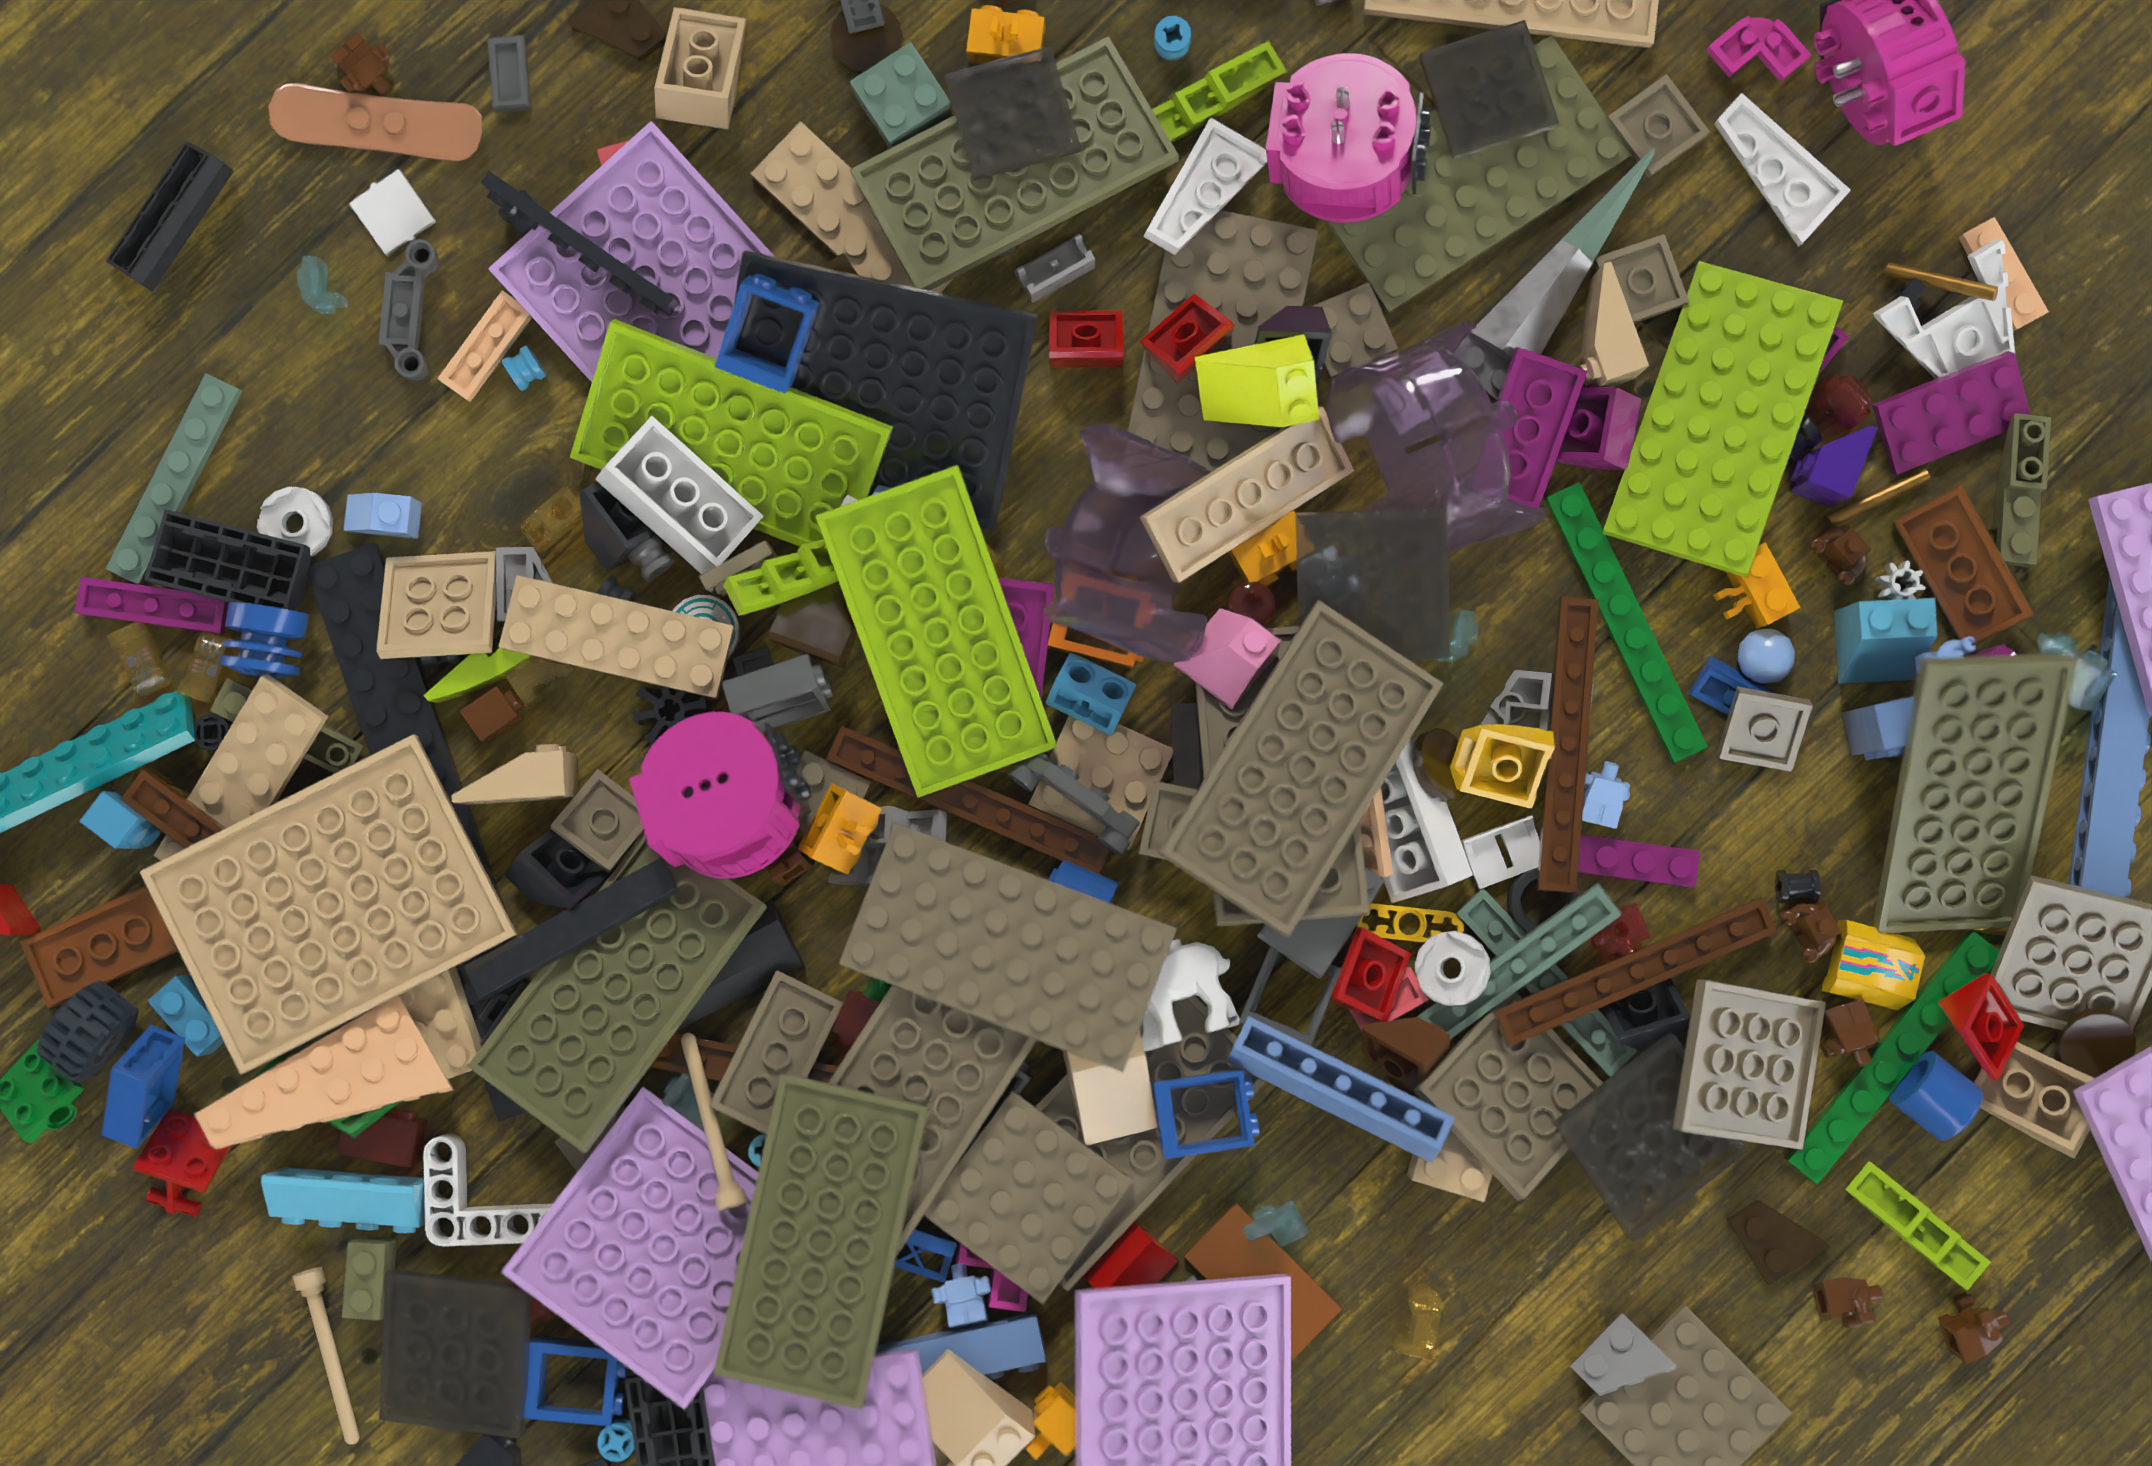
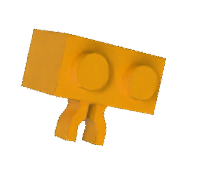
M991 5L982 6L981 9L972 8L966 50L968 62L1040 71L1045 17L1038 16V13L1030 10H1019L1017 14L1002 12L1001 8Z
M1292 511L1234 547L1228 553L1247 587L1251 588L1257 585L1261 590L1279 580L1277 573L1287 567L1292 572L1302 567L1301 561L1313 554L1315 547L1295 511Z
M1766 542L1758 546L1748 577L1726 572L1734 588H1726L1714 594L1716 601L1725 596L1732 598L1738 595L1740 600L1734 603L1731 610L1723 613L1725 618L1729 619L1737 615L1745 607L1756 629L1766 626L1801 608Z
M831 783L798 850L812 859L848 875L851 868L858 863L862 854V847L868 835L875 830L882 808Z
M1060 1381L1054 1389L1048 1385L1034 1400L1036 1405L1033 1408V1424L1039 1431L1035 1433V1437L1027 1444L1025 1449L1035 1459L1051 1443L1065 1456L1076 1446V1396Z

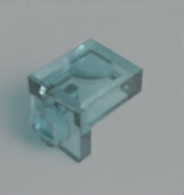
M302 256V267H299L297 271V283L299 289L302 290V300L314 308L315 312L336 313L337 308H347L348 300L344 296L335 292L327 293V264L317 256Z
M1458 611L1455 614L1450 645L1430 642L1427 644L1426 652L1435 653V660L1447 663H1456L1457 658L1462 659L1466 657L1469 644H1475L1478 635L1479 623L1474 622L1475 612Z
M683 1073L681 1077L676 1076L667 1085L664 1091L666 1097L663 1099L662 1104L667 1108L671 1107L705 1133L690 1075ZM710 1090V1094H711V1097H712V1099H713L715 1093H713V1092Z
M1292 1200L1275 1208L1270 1203L1252 1213L1254 1221L1242 1228L1249 1242L1272 1232L1275 1240L1281 1247L1309 1233Z

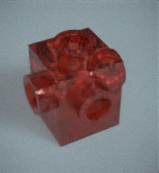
M1614 902L1621 911V916L1589 938L1596 951L1601 949L1603 955L1614 953L1617 959L1637 951L1635 944L1651 938L1637 903H1628L1618 907L1617 903ZM1615 925L1618 927L1617 935L1614 933Z

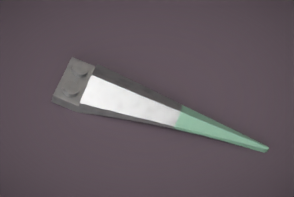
M1655 149L1650 150L1469 332L1445 364L1446 367L1496 403L1515 347L1541 355L1653 158Z

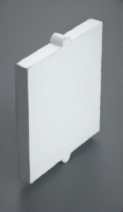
M399 169L378 184L371 183V188L349 203L386 256L408 241H414L415 236L436 222Z

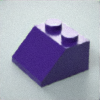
M1870 425L1828 443L1810 454L1807 453L1801 460H1797L1793 464L1788 477L1789 480L1793 481L1789 492L1829 508L1850 498L1877 428Z

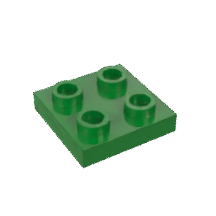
M40 1038L0 1079V1109L22 1141L32 1144L46 1129H61L73 1121L77 1114V1108L73 1101L84 1090L80 1082L73 1083L37 1055L36 1049Z

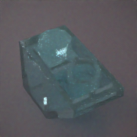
M2057 631L2056 634L2040 633L2037 638L2040 655L2071 654L2077 660L2068 703L2079 710L2093 711L2117 672L2106 666L2109 661L2100 654L2091 650L2085 653L2075 647L2078 641L2060 631Z

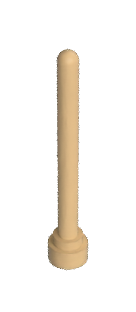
M685 1033L681 1037V1044L719 1182V1187L716 1188L718 1195L714 1197L718 1211H724L748 1202L744 1188H740L739 1183L734 1182L715 1109L709 1107L712 1097L696 1038L691 1033Z
M316 1267L297 1273L292 1277L296 1291H301L302 1297L306 1296L345 1442L349 1445H354L359 1441L360 1435L321 1291L324 1290L323 1283L326 1282L322 1267Z

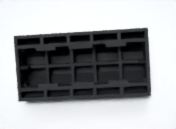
M186 141L105 262L153 292L234 170L213 154Z
M165 509L144 580L225 602L256 604L295 611L303 601L309 581L308 570L311 565L310 547Z
M773 900L764 903L767 908L677 1030L770 984L776 970L787 975L805 966Z
M638 1374L626 1377L625 1387L637 1466H716L703 1386H701L684 1409Z

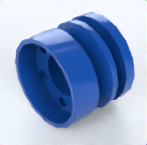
M229 602L225 627L242 634L241 640H225L222 643V647L239 650L238 657L220 656L219 665L229 667L239 672V674L261 677L268 674L274 679L289 676L299 677L301 667L284 664L285 657L301 659L303 653L286 646L287 640L305 638L309 614L263 605Z

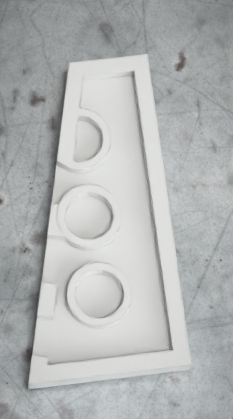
M1742 93L1714 123L1798 247L1851 191Z
M1210 118L1143 237L1176 255L1267 164L1266 149Z

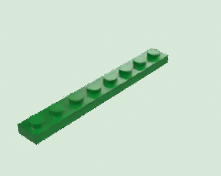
M1580 482L1545 498V503L1591 598L1599 600L1598 612L1670 762L1675 763L1707 748L1708 746L1608 539L1603 534V529Z
M1975 931L1967 932L1919 991L1915 1000L1907 1006L1870 1052L1869 1056L1872 1062L1858 1067L1805 1133L1803 1150L1793 1148L1785 1160L1818 1185L1949 1022L1948 1016L1938 1002L1983 974H1987L1994 966L1999 951Z

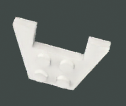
M1994 239L1967 256L1978 282L1998 287L1995 301L1971 296L1923 326L1920 325L1908 297L1901 296L1873 313L1882 326L1935 379L2006 351L2015 353L2011 308L2007 307L2005 287L2009 283L2008 273L2003 269L2002 254H2006L2003 240Z

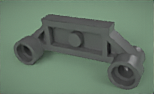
M417 239L407 246L405 251L406 260L393 273L385 272L378 345L388 348L395 358L394 364L397 372L409 380H423L429 374L427 360L418 351L425 278L430 273L436 271L440 265L438 253L434 246L426 240ZM429 255L428 260L422 263V259ZM418 363L417 369L411 371L413 364Z
M1044 753L1024 759L1021 763H1015L1008 773V776L1015 783L1029 792H1032L1040 780L1105 825L1106 827L1099 835L1098 840L1108 849L1122 856L1130 845L1129 838L1140 825V822L1124 810L1119 814L1108 803L1110 798L1107 794L1093 785L1088 789L1077 781L1080 778L1079 775L1066 765L1061 764L1058 768L1053 763H1048L1050 759Z

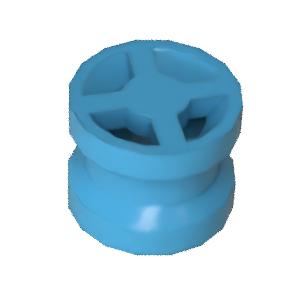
M1168 16L1157 24L1154 47L1162 58L1178 60L1188 52L1191 39V29L1188 23L1183 18Z
M527 345L520 348L519 354L515 357H506L502 360L505 369L521 391L527 389L529 382L534 379L541 380L547 376L540 362Z
M618 1418L611 1426H606L601 1431L598 1437V1448L604 1458L609 1461L619 1462L628 1458L635 1450L631 1421L629 1419Z

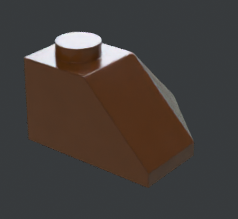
M1419 1017L1366 1024L1362 1028L1363 1054L1370 1063L1378 1061L1383 1070L1388 1074L1384 1078L1388 1085L1423 1101L1414 1090L1449 1053L1450 1034L1446 1033L1440 1026L1433 1023L1430 1024Z

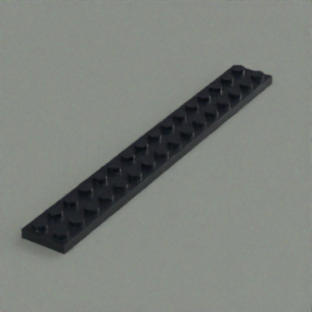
M373 542L310 565L308 577L370 755L413 734L418 736L506 911L470 805L452 803V795L463 789V785L434 702L428 701L423 696L429 691L419 659L418 657L380 659L377 653L385 562L379 545ZM515 936L456 966L480 1039L488 1026L478 1015L488 999L482 1001L478 998L464 966L516 938ZM529 976L522 979L528 985L531 982ZM517 983L504 989L501 993L509 994ZM499 999L488 1016L489 1019H493L504 1002L503 1000ZM483 1078L498 1122L528 1112Z

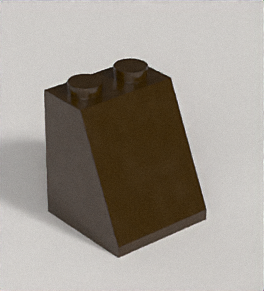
M839 581L809 594L783 602L767 638L779 646L804 655L808 654L812 658L845 669L858 632Z

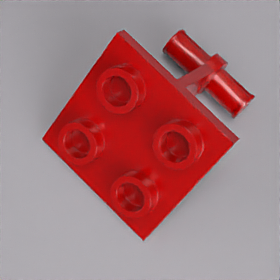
M170 1109L158 1124L133 1165V1170L166 1181L167 1192L152 1186L146 1195V1202L163 1206L166 1212L172 1214L178 1211L195 1218L198 1217L202 1208V1202L183 1197V1186L205 1193L233 1145L215 1149L211 1146L196 1117Z

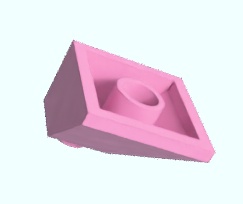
M1220 608L1174 662V666L1230 709H1233L1276 658L1281 640L1252 618Z

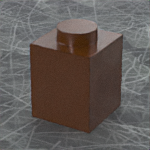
M495 686L460 710V713L480 742L490 743L525 719L519 711L523 704L513 690L509 689L506 691L499 686Z

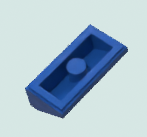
M1709 656L1693 683L1689 694L1728 715L1737 686L1774 692L1763 684L1752 681L1740 671L1715 657Z

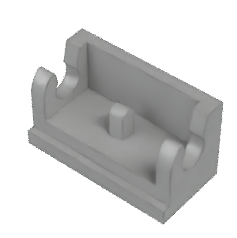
M1079 233L1036 259L1014 270V273L1031 303H1034L1094 269L1095 257L1091 250L1088 251L1086 249L1083 238Z

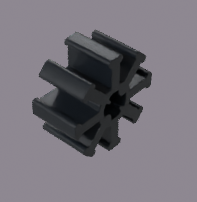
M641 686L636 696L643 700H648L655 706L654 710L633 711L634 723L644 726L646 722L658 720L651 732L644 736L646 740L654 744L668 729L689 718L690 713L704 710L711 712L710 700L701 697L699 701L687 703L692 693L678 690L675 695L674 689L661 686L663 696L659 698L651 693L652 690L650 688ZM672 702L673 705L680 707V712L675 713V720L671 721L672 718L664 715V711L670 709V703Z

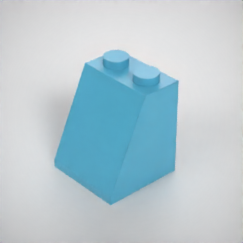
M1935 598L1864 601L1835 610L1834 626L1838 684L1914 680L1917 675L1915 657L1922 653H1928L1937 637Z

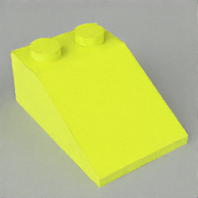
M1304 334L1194 357L1203 420L1287 427L1319 420L1314 360Z

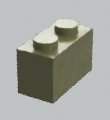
M359 1236L348 1242L342 1318L381 1320L391 1314L397 1238Z

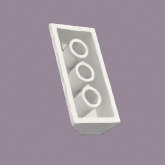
M653 416L608 462L595 479L701 574L722 564L764 517Z
M1417 738L1407 742L1381 785L1393 874L1382 878L1392 903L1449 886L1473 875L1447 803L1440 802L1441 799L1438 797L1432 798L1417 780L1413 770V760L1417 759V750L1413 751V745Z

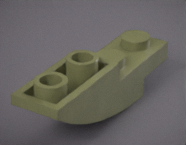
M2014 413L2011 417L1999 469L1992 530L1997 531L1996 546L2007 565L2024 567L2037 565L2041 492L2047 489L2051 417Z
M228 677L210 711L234 722L253 689ZM324 724L305 754L304 759L336 774L354 765L363 745Z

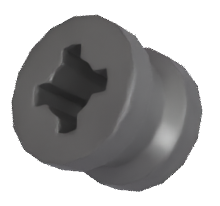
M658 536L646 540L628 556L633 564H637L641 568V576L646 582L661 575L675 562L673 556L670 553H665L662 549V541Z

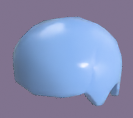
M1763 628L1750 632L1739 644L1737 661L1742 673L1752 681L1762 684L1774 683L1784 679L1794 667L1795 650L1790 638L1775 629Z

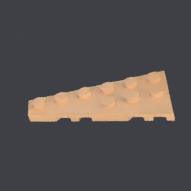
M396 996L374 1007L196 1113L195 1116L211 1146L218 1149L259 1139L263 1135L278 1131H291L299 1129L303 1125L319 1121L323 1123L380 1109L383 1105L403 1100L408 1102L420 1099V1096L452 1091L453 1088L402 999Z

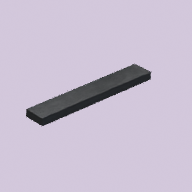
M660 857L577 903L571 909L568 908L469 963L464 968L478 998L485 1001L677 894L680 890L665 860Z

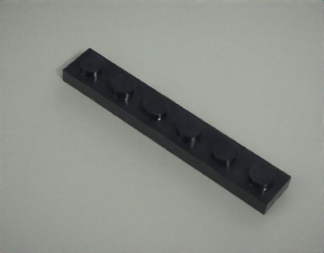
M487 172L481 184L489 191L486 195L489 200L504 210L509 204L520 212L517 216L518 220L534 231L540 226L551 233L547 239L566 252L571 247L580 253L581 256L578 261L590 270L597 273L601 268L612 275L609 279L612 285L626 294L630 289L642 296L639 303L654 314L658 315L661 310L669 316L673 313L678 305L673 297L492 172Z

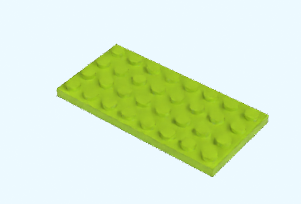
M1699 261L1687 293L1689 303L1684 304L1635 439L1628 468L1624 470L1603 529V534L1747 578L1839 317L1843 300Z
M613 319L610 321L570 458L602 470L647 420L653 416L764 516L753 529L797 546L823 539L815 515L840 507L847 494L857 500L869 497L893 429L892 426L792 387L786 394L715 368L717 358L619 320Z
M958 465L815 515L917 798L1057 748Z

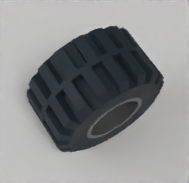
M103 981L93 982L75 993L53 1016L40 1037L36 1049L37 1055L73 1083L81 1082L98 1072L119 1051L134 1029L139 1010Z

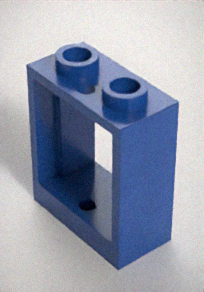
M755 274L754 277L748 276L741 282L714 367L786 394L793 385L820 303L812 300V295L806 291L797 288H790L788 291L775 286L776 281L767 276ZM753 294L803 312L786 367L736 349Z
M150 1025L114 1065L110 1078L102 1130L103 1136L137 1149L172 1108L176 1097L185 1038Z
M1242 1069L1151 1082L1161 1154L1164 1159L1253 1146V1136H1259L1256 1113H1249L1247 1100L1253 1098L1250 1076H1244ZM1232 1081L1240 1135L1178 1145L1170 1090Z
M535 1336L528 1342L521 1418L611 1426L617 1419V1415L622 1416L624 1411L625 1393L620 1392L621 1378H626L628 1367L594 1341ZM549 1354L608 1359L603 1411L544 1405Z

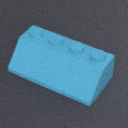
M284 1167L262 1175L261 1184L269 1216L282 1217L281 1223L299 1225L304 1224L305 1219L319 1220L318 1226L341 1227L342 1222L356 1223V1229L378 1230L379 1225L393 1226V1232L414 1233L416 1228L425 1225L424 1178L290 1167Z

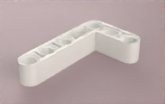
M451 1133L443 1134L430 1140L424 1148L425 1231L430 1242L435 1245L461 1246L524 1243L553 1205L531 1204L467 1207L466 1148L461 1137ZM441 1142L447 1143L452 1149L450 1161H444L438 1155L437 1149ZM441 1180L450 1182L453 1187V1195L450 1199L443 1197L439 1193L438 1186ZM515 1215L526 1217L529 1223L527 1233H520L515 1229L513 1224ZM479 1216H484L491 1222L490 1234H483L477 1229L476 1222ZM442 1217L452 1221L454 1225L452 1236L445 1235L440 1230L439 1223Z

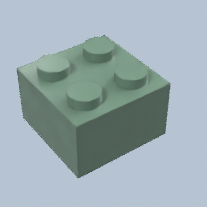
M911 42L849 81L854 97L889 149L945 121L953 115L951 101Z

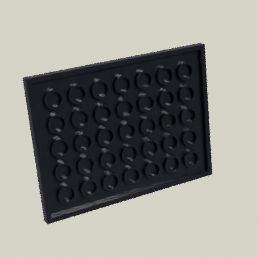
M745 250L742 252L735 300L741 282L748 276L754 277L755 274L775 280V286L789 291L790 288H797L806 291L812 295V300L820 303L792 388L893 427L869 496L873 495L878 485L894 488L958 465L979 527L995 531L1038 315ZM753 294L736 349L786 367L803 312Z

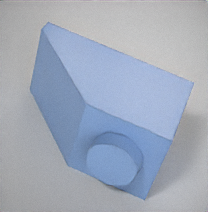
M381 493L349 494L347 496L344 531L418 539L422 503L411 496Z

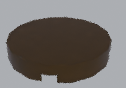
M880 4L885 24L883 26L849 34L843 10L840 11L832 23L830 39L834 55L840 64L849 71L852 70L862 74L902 47L903 35L900 22L894 13L882 4Z
M1435 728L1420 734L1414 742L1413 751L1417 750V759L1413 760V770L1419 784L1429 796L1440 798V802H1449L1464 796L1466 793L1456 788L1450 770L1459 741L1448 730Z
M2105 1008L2086 1009L2073 1014L2066 1021L2067 1025L2064 1026L2063 1030L2060 1028L2057 1035L2056 1049L2063 1063L2094 1079L2130 1059L2136 1051V1037L2128 1021L2124 1017L2114 1014L2112 1010Z

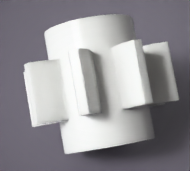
M1910 561L1902 562L1899 565V570L1893 563L1885 565V570L1888 574L1875 579V581L1881 583L1882 591L1878 594V597L1886 596L1891 600H1902V598L1903 600L1916 599L1913 593L1923 591L1926 588L1920 584L1919 579L1923 571L1915 572L1910 569ZM1899 577L1900 583L1905 585V589L1901 591V586L1895 583V579Z

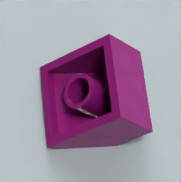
M1582 387L1555 462L1596 470H1627L1634 443L1641 399L1617 387Z

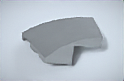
M1514 670L1506 682L1504 690L1496 697L1480 725H1516L1549 731L1553 674ZM1592 683L1591 704H1592V696H1593V689H1594V684H1593V683Z
M894 806L880 807L882 810L879 814L878 824L875 830L868 835L862 847V854L858 863L851 868L848 875L838 870L831 872L828 883L870 886L894 823L945 842L947 812L940 809L908 812Z

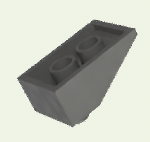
M1365 867L1368 904L1370 905L1384 879ZM1363 915L1299 920L1288 937L1283 936L1265 924L1257 937L1320 979Z

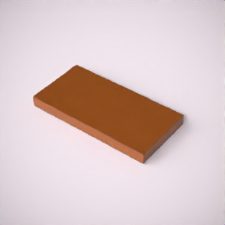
M1962 484L1893 520L1919 570L1923 571L1924 579L1958 640L1972 637L1975 639V642L1972 643L1974 645L2034 615Z
M147 885L20 941L48 1009L65 1004L75 993L93 982L103 981L105 984L112 983L179 953Z
M1236 1202L1184 1254V1257L1207 1280L1274 1274L1291 1276V1361L1342 1310Z

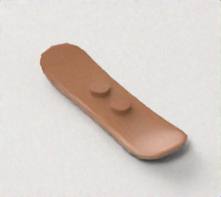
M293 83L285 84L276 89L268 106L270 125L278 135L290 141L311 145L373 150L441 161H462L471 157L476 152L482 135V115L475 107L463 103L380 97Z

